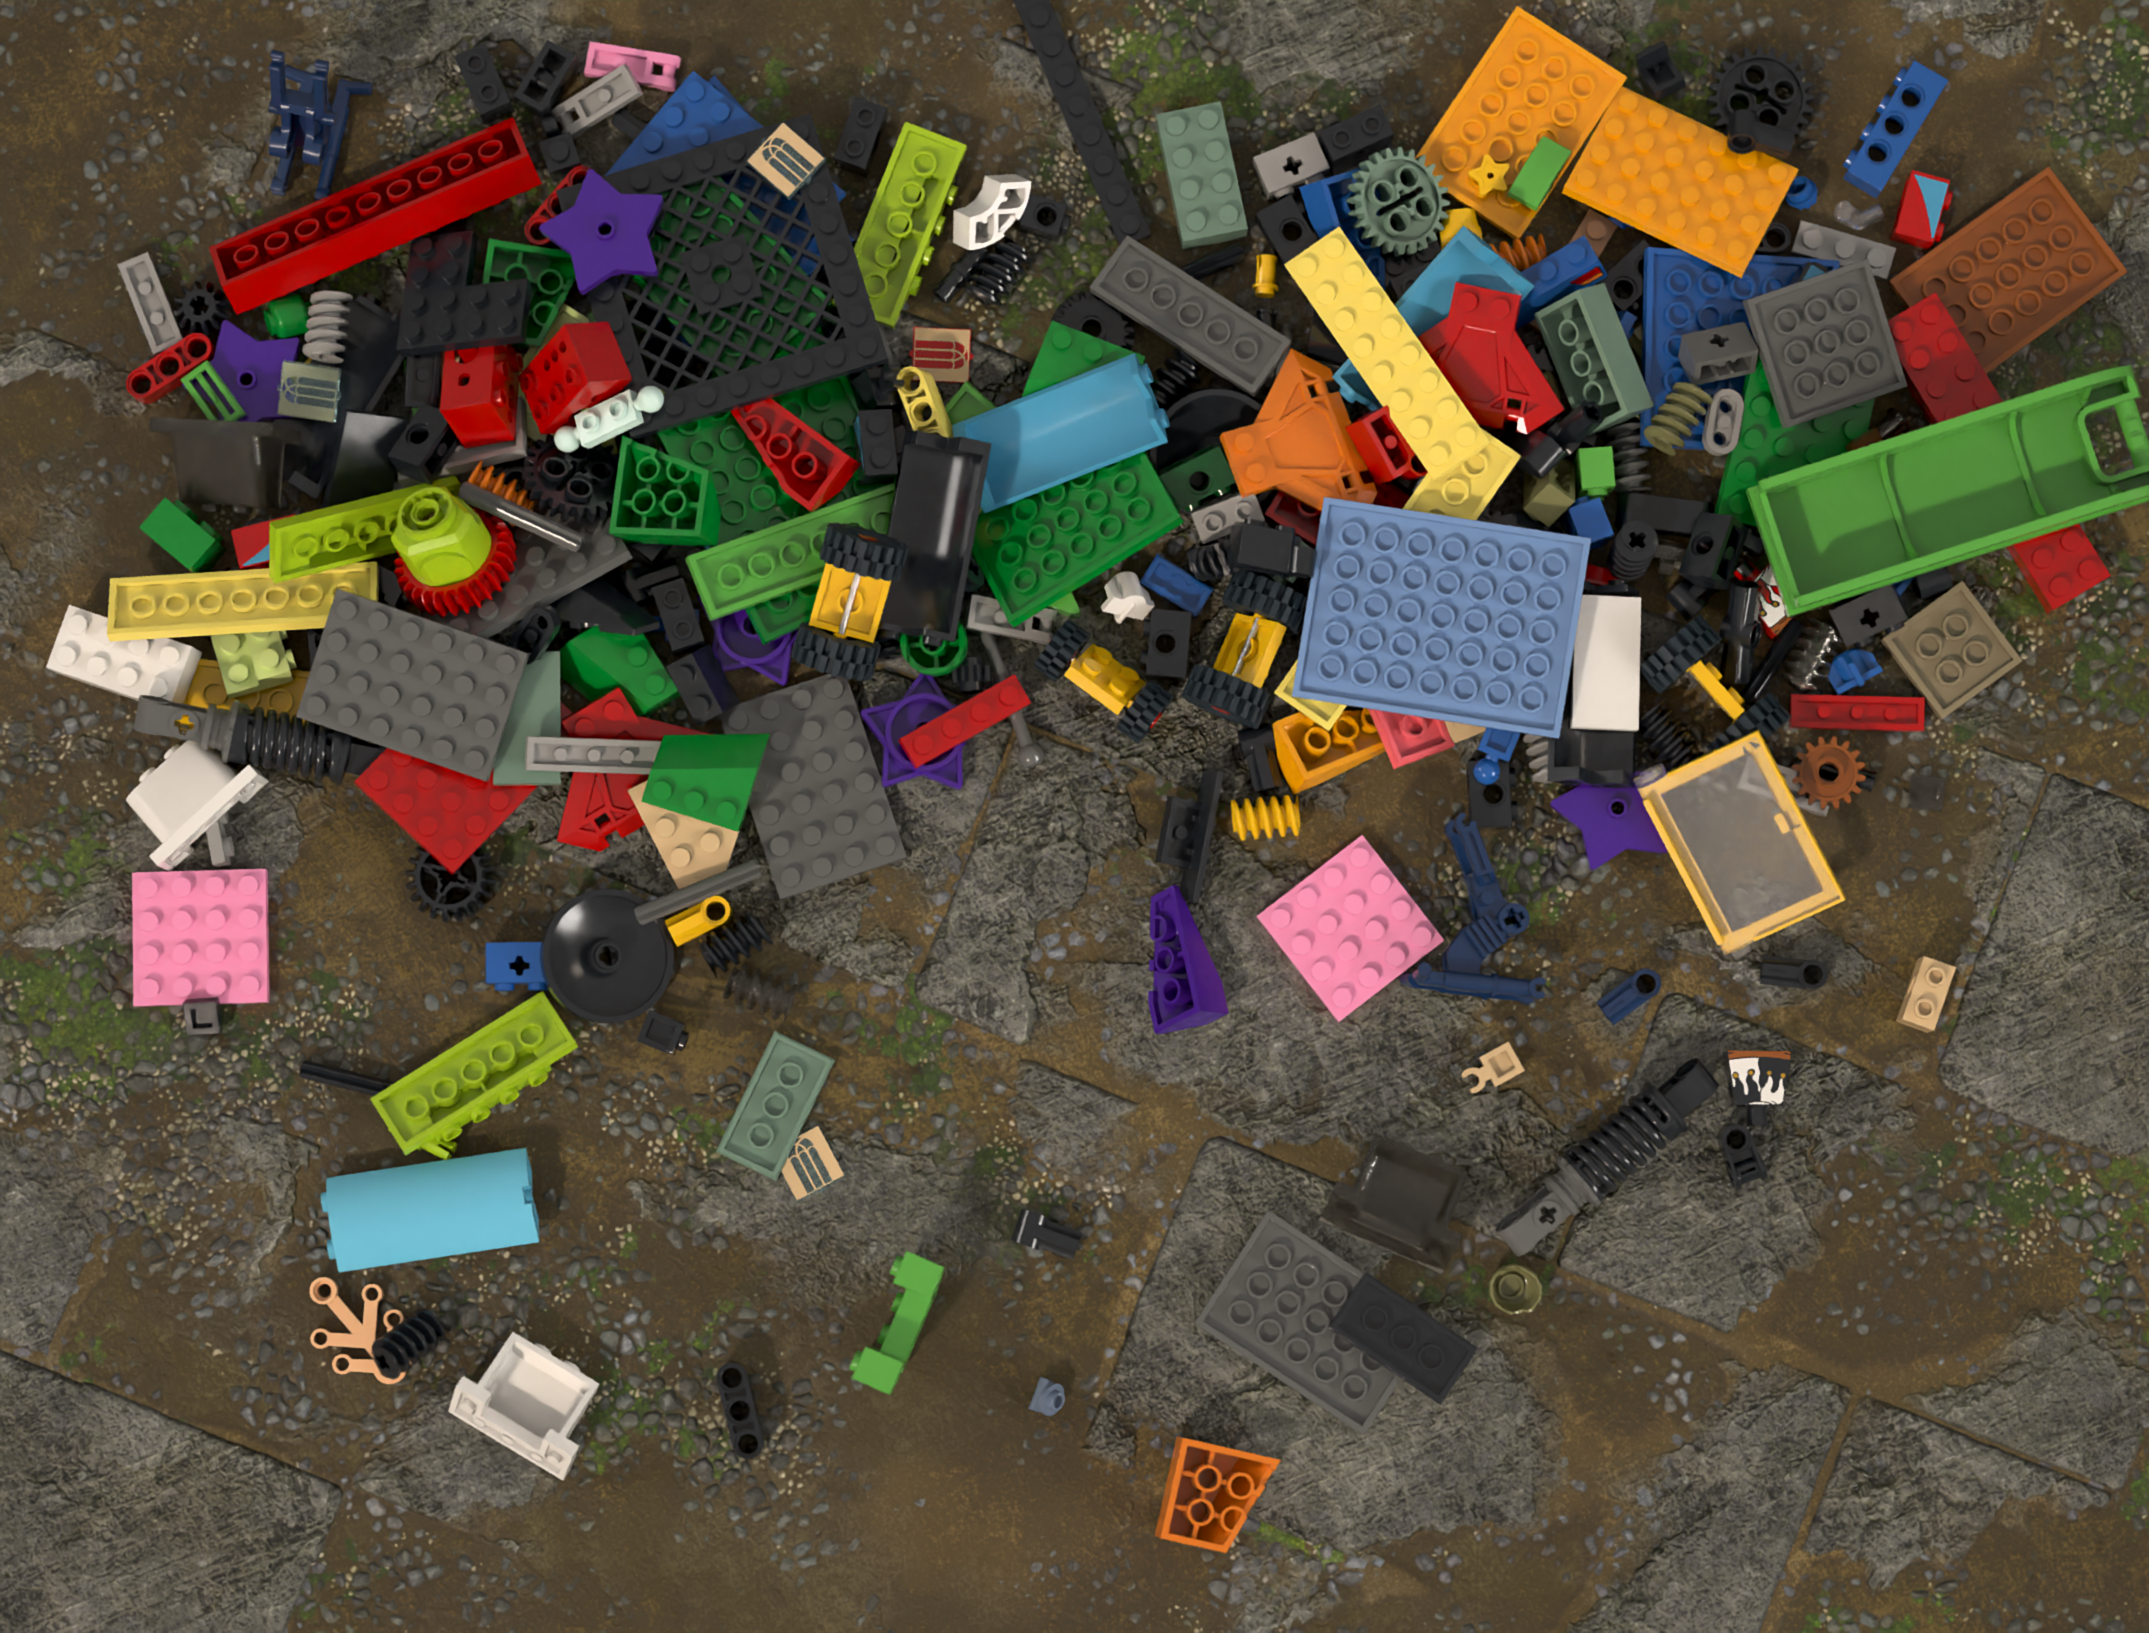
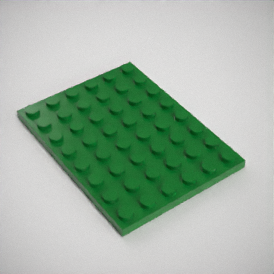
M817 327L815 332L824 336L820 327ZM799 335L789 345L798 349L805 335ZM811 339L805 350L823 344ZM782 350L774 359L790 355V353ZM713 374V375H711V377H710L709 379H712V378H715V377H718V376H717L716 374ZM845 376L772 398L856 460L853 420L859 410L853 390ZM731 411L655 434L665 454L712 472L721 510L717 546L811 513V511L784 492L779 481L766 465L753 442L749 440ZM857 469L844 488L816 510L890 484L859 485ZM820 582L745 609L763 645L799 629L801 622L806 623V621L810 620Z

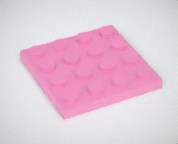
M1363 835L1257 915V919L1338 1023L1444 941Z
M267 869L132 873L133 1006L183 1005L186 999L219 997L220 1004L270 1003Z

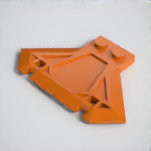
M1292 348L1254 423L1223 432L1219 437L1241 497L1245 498L1277 489L1322 512L1324 497L1372 504L1377 495V490L1374 482L1364 484L1360 474L1367 472L1368 468L1345 429L1346 426L1351 424L1341 394L1340 392L1329 393L1326 383L1334 381L1331 369ZM1314 388L1317 397L1311 398L1308 389ZM1343 479H1348L1351 488H1345Z

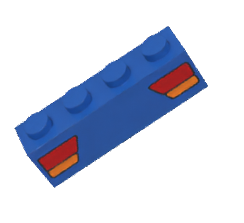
M1585 235L1521 272L1534 287L1521 301L1515 331L1535 319L1534 314L1578 289L1590 287L1608 277L1607 272Z

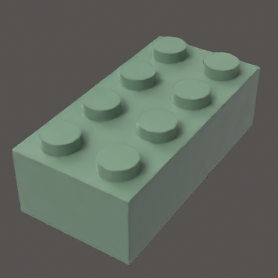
M1221 101L1156 114V129L1182 250L1246 238L1248 227Z
M1605 283L1578 289L1534 314L1571 408H1575L1585 399L1589 402L1594 401L1602 409L1601 413L1604 420L1589 435L1606 431L1654 407Z

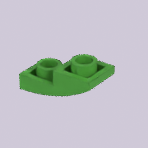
M1542 136L1515 179L1507 196L1537 211L1550 192L1554 180L1569 160L1572 151Z

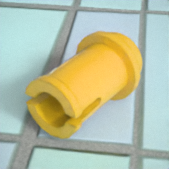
M1269 254L1257 255L1256 283L1252 285V289L1257 297L1273 298L1275 297V292L1278 291V285L1275 284L1278 257Z

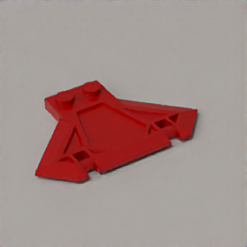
M1455 282L1449 316L1417 338L1477 424L1503 429L1505 420L1518 422L1516 432L1529 434L1564 411L1565 408L1515 331L1522 295ZM1510 398L1521 400V408L1509 407Z
M619 686L561 720L570 737L657 740L662 742L664 735H713L712 733L637 716ZM573 772L556 841L601 852L610 846L605 838L609 834L617 830L621 838H624L644 826L645 823L628 790L647 781L649 774ZM606 813L609 819L597 825L594 819Z

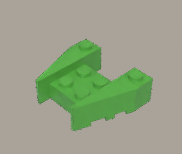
M906 1251L904 1257L897 1255L890 1274L895 1276L893 1283L906 1288L904 1294L898 1292L890 1311L896 1313L891 1325L884 1324L877 1343L882 1344L881 1349L865 1346L863 1352L856 1351L849 1367L850 1370L855 1371L852 1379L889 1395L892 1394L900 1378V1373H903L918 1335L939 1289L937 1286L941 1282L945 1267Z

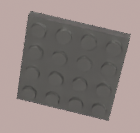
M1868 259L1743 301L1782 429L1908 386Z

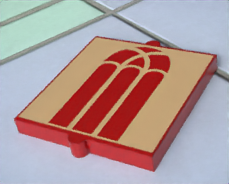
M914 327L913 350L909 352V356L912 358V367L929 372L934 381L938 383L969 382L970 360L973 359V354L970 353L971 329ZM918 375L914 376L911 382H920V377Z

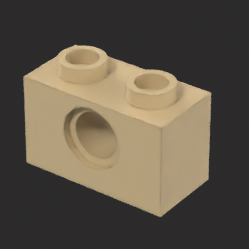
M1926 956L1918 958L1896 1022L1926 1033L1934 1031L1956 967Z

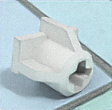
M1123 571L1116 574L1104 587L1108 598L1101 606L1102 611L1114 614L1115 620L1119 624L1126 617L1143 620L1155 606L1154 602L1150 599L1148 591L1140 585L1138 576L1133 572Z

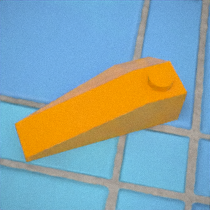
M1366 708L1363 710H1343L1329 731L1301 712L1273 723L1278 766L1293 794L1319 785L1386 751L1369 709Z

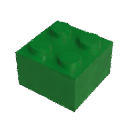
M165 497L139 527L192 573L209 572L227 551L220 544L224 538L203 520L199 525L195 522L199 517L178 499L171 503Z

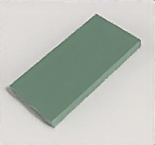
M545 651L539 660L527 664L493 766V786L561 785V771L525 770L526 736L561 737L560 651Z
M774 1031L716 1152L777 1181L835 1060Z

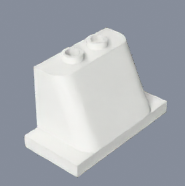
M187 740L183 745L176 744L169 749L163 757L165 761L158 768L151 767L139 778L141 783L126 798V802L162 843L149 857L157 866L169 872L173 871L195 850L191 845L234 804L238 801L245 804L269 782L260 771L251 765H247L238 773L228 761L227 763L222 762L221 754L217 749L210 747L207 750L200 749V743Z
M512 1332L478 1384L462 1376L455 1387L448 1412L564 1481L579 1448V1445L568 1438L595 1395L599 1383L581 1373L575 1364L569 1361L563 1362L554 1357L545 1346L541 1344L534 1345Z

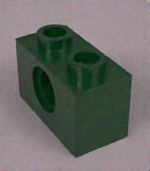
M1218 441L1158 471L1177 510L1179 511L1184 508L1185 512L1203 504L1202 499L1213 493L1215 497L1231 491L1233 489L1232 484L1236 482L1229 462ZM1198 471L1208 475L1207 483L1201 487L1193 486L1190 483L1191 475Z

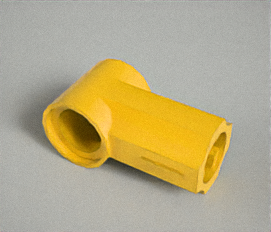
M712 896L705 899L702 903L665 920V923L677 947L716 928H721L722 925H727L732 919L733 911L726 899L721 896ZM721 903L725 906L723 918L717 921L709 919V907L712 904Z

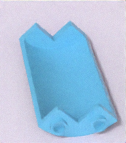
M526 1148L326 1178V1192H321V1205L323 1212H328L331 1239L327 1240L328 1255L330 1260L336 1259L339 1272L539 1242V1218L533 1198L532 1169Z

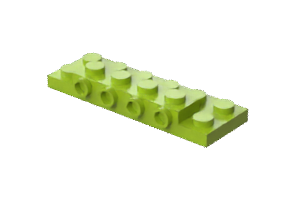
M905 122L854 247L876 322L892 329L895 328L909 295L916 296L922 277L917 275L922 264L928 266L934 247L929 245L933 235L940 236L943 231L946 217L942 216L946 204L952 206L957 196L959 187L954 186L955 177L967 149V145ZM833 299L832 304L836 307L835 301Z
M455 476L435 480L432 485L423 483L271 521L269 576L274 583H279L396 553L397 550L391 541V536L398 525V511L404 500L420 489L435 486H444L453 496L458 497L460 482Z
M541 991L370 1099L404 1154L408 1155L433 1138L437 1142L441 1139L445 1141L455 1139L461 1134V1127L468 1122L479 1123L485 1120L491 1114L490 1109L500 1102L503 1105L512 1103L519 1097L520 1093L518 1091L529 1084L531 1087L542 1084L548 1078L547 1073L552 1070L550 1065L578 1048V1045L544 992Z

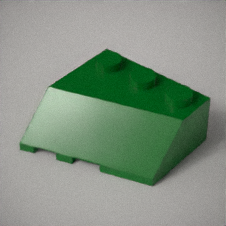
M489 239L482 284L520 279L529 280L532 284L526 341L525 343L512 344L513 348L541 347L576 280L572 257L562 250Z
M1052 321L1027 380L1022 397L1124 358L1135 352ZM1135 353L1140 364L1143 365L1145 356Z
M622 435L609 534L622 538L626 543L717 546L721 510L712 472Z
M594 626L570 640L559 650L560 677L591 702L619 686L635 714L641 717H648L681 696L643 633L632 636L600 632L599 626Z
M771 733L664 735L652 765L641 802L738 832L742 827Z

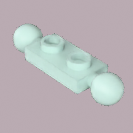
M655 386L642 388L638 395L630 389L575 415L577 427L563 426L559 428L554 436L555 445L563 452L575 451L580 443L581 446L590 449L644 423L641 411L649 413L658 411L664 403V395Z

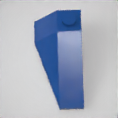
M1361 168L1299 187L1309 220L1319 239L1340 227L1386 293L1385 260L1381 257V245L1372 249V237L1362 240L1363 227L1353 228V225L1358 221V217L1348 215L1351 210L1355 209V205L1346 202V199L1355 196V193L1347 187L1350 184L1358 183L1352 174L1361 170ZM1375 188V196L1380 201L1381 194L1378 191V189ZM1377 210V216H1380V210Z

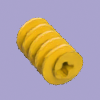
M1284 795L1281 805H1279L1275 796H1271L1268 806L1265 805L1262 797H1258L1255 807H1252L1249 799L1245 798L1241 808H1239L1235 799L1231 800L1233 835L1234 832H1237L1241 841H1245L1247 832L1251 831L1254 839L1257 840L1261 830H1264L1267 838H1272L1273 831L1277 828L1280 836L1285 837L1287 828L1291 827L1294 836H1298L1300 831L1298 796H1296L1295 803L1293 804L1289 795Z

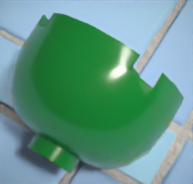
M960 621L958 622L955 642L943 641L942 647L923 644V638L901 635L900 647L904 659L913 669L924 675L942 676L949 674L962 664L967 655L969 642L966 630Z

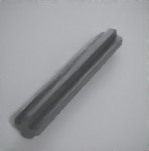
M468 481L464 482L459 489L458 497L464 502L573 552H577L583 543V534Z
M753 859L640 905L634 909V913L640 925H644L759 878L762 872L758 862Z

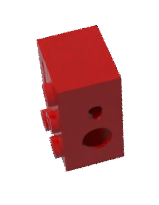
M606 321L564 324L518 376V380L540 433L554 434L563 426H573L576 428L575 415L581 413L582 409L591 408L618 395L632 380V376L610 324Z
M512 344L445 351L440 412L465 449L515 440L519 392L518 376L524 370V363L521 354L515 351ZM456 352H458L464 364L455 361ZM465 377H468L469 383L465 386H461V381Z

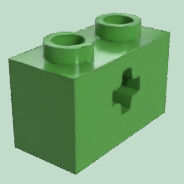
M1612 446L1580 448L1572 460V463L1575 465V498L1579 499L1589 496L1593 500L1600 497L1601 502H1604V497H1609L1616 486Z

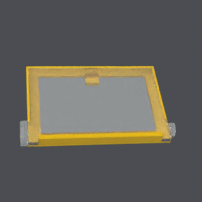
M1759 729L1669 772L1666 771L1663 764H1658L1644 770L1633 778L1648 814L1717 945L1720 946L1724 955L1731 952L1734 958L1741 957L1752 950L1750 943L1845 901L1846 897Z

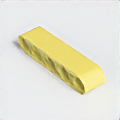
M911 366L900 370L896 380L904 379L905 385L898 389L913 431L918 430L943 437H953L952 424L932 375L925 370ZM918 375L920 377V385L915 391H912L910 386L911 380L914 376ZM930 405L932 415L930 419L924 421L922 412L926 406Z

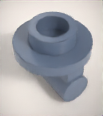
M1040 1377L1029 1409L1047 1416L1057 1413L1065 1402L1062 1385Z

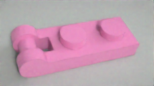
M589 42L584 74L585 77L601 79L625 64L629 66L638 85L673 92L676 90L677 80L674 79L676 69L680 68L681 58L671 54ZM654 65L663 67L662 76L652 74Z

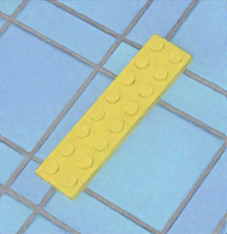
M1337 227L1284 264L1382 407L1388 405L1390 418L1435 482L1490 444L1488 438L1340 227Z
M353 563L279 583H274L270 578L269 568L110 578L107 636L109 641L324 628L337 589L340 588L378 601V563Z

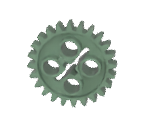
M1402 147L1395 148L1392 151L1390 148L1381 150L1380 154L1376 152L1369 155V160L1359 164L1361 170L1352 174L1358 183L1350 184L1347 187L1355 193V196L1346 199V202L1355 205V209L1351 210L1348 215L1358 217V221L1353 225V228L1363 227L1364 232L1361 235V239L1372 237L1371 248L1379 247L1382 244L1383 254L1393 250L1395 256L1402 255L1405 252L1407 255L1416 253L1417 249L1419 251L1428 247L1427 242L1431 243L1437 240L1434 232L1437 233L1444 230V226L1439 220L1449 217L1446 212L1442 211V207L1449 205L1450 201L1442 199L1441 194L1448 191V188L1439 187L1438 185L1443 175L1434 177L1432 172L1436 165L1425 166V155L1414 159L1415 152L1413 149L1403 153ZM1401 173L1406 178V186L1401 182ZM1417 187L1420 188V192L1415 196L1402 201L1397 207L1387 210L1380 216L1376 215L1377 210L1395 202L1400 196L1410 193ZM1375 188L1378 189V191L1381 194L1380 201L1375 196ZM1416 202L1421 206V215L1416 210ZM1390 218L1395 220L1396 230L1391 227Z

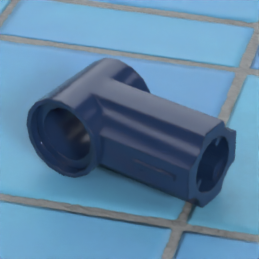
M1641 969L1596 1003L1614 1026L1650 998L1654 997L1660 991L1661 979L1654 970ZM1642 974L1649 975L1654 980V988L1650 993L1644 994L1636 987L1637 978Z

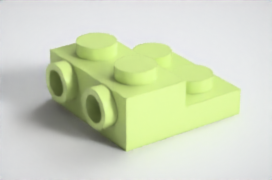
M286 630L211 635L229 699L294 681L291 669L297 668L291 649H284L282 640L288 638Z

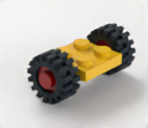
M1068 619L1058 629L1057 633L1054 634L1044 648V651L1039 655L1034 668L1055 683L1064 674L1065 677L1117 715L1125 707L1129 708L1119 722L1117 729L1139 744L1161 718L1174 696L1153 680L1142 690L1146 682L1139 678L1135 670L1124 667L1112 657L1108 650L1097 647L1095 644H1092L1080 656L1079 653L1088 642L1090 634Z

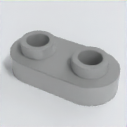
M1722 389L1711 396L1713 403L1707 407L1702 443L1704 448L1715 456H1723L1731 452L1738 443L1744 402L1741 395L1732 389ZM1720 402L1727 404V413L1720 410ZM1715 434L1722 437L1721 445L1715 443Z

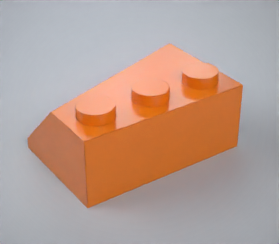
M1177 1436L1155 1536L1161 1539L1227 1553L1247 1519L1249 1511L1256 1499L1260 1497L1265 1484L1281 1460Z

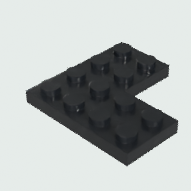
M473 230L420 236L412 239L396 350L401 356L525 343L532 284L528 279L472 285L478 236Z

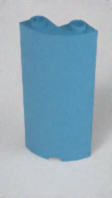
M1463 226L1397 301L1395 307L1415 336L1418 337L1449 316L1455 282L1522 295V300L1533 289L1534 285L1510 262L1497 254L1490 245ZM1348 358L1332 376L1341 386L1338 392L1352 404L1357 400L1371 411L1381 408L1382 405Z
M1134 353L952 425L953 437L961 436L991 443L980 503L984 513L1167 443L1168 439L1165 428L1170 427V423L1163 408L1159 409L1150 383L1153 382V377L1146 363L1141 365Z

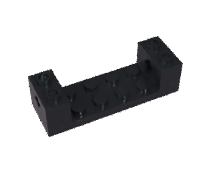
M1379 104L1321 130L1318 142L1330 167L1329 170L1332 176H1336L1360 168L1359 164L1369 160V155L1376 152L1380 154V151L1386 148H1390L1392 151L1394 149L1392 145L1394 133ZM1401 173V182L1406 186V178ZM1414 190L1379 209L1380 215L1387 210L1397 207L1402 201L1415 196ZM1416 202V210L1421 215V206ZM1390 218L1391 227L1396 230V222L1393 218ZM1437 240L1431 243L1427 242L1428 247L1420 251L1417 249L1416 253L1407 255L1405 252L1399 256H1395L1393 250L1383 254L1381 244V257L1385 260V287L1394 305L1442 251Z

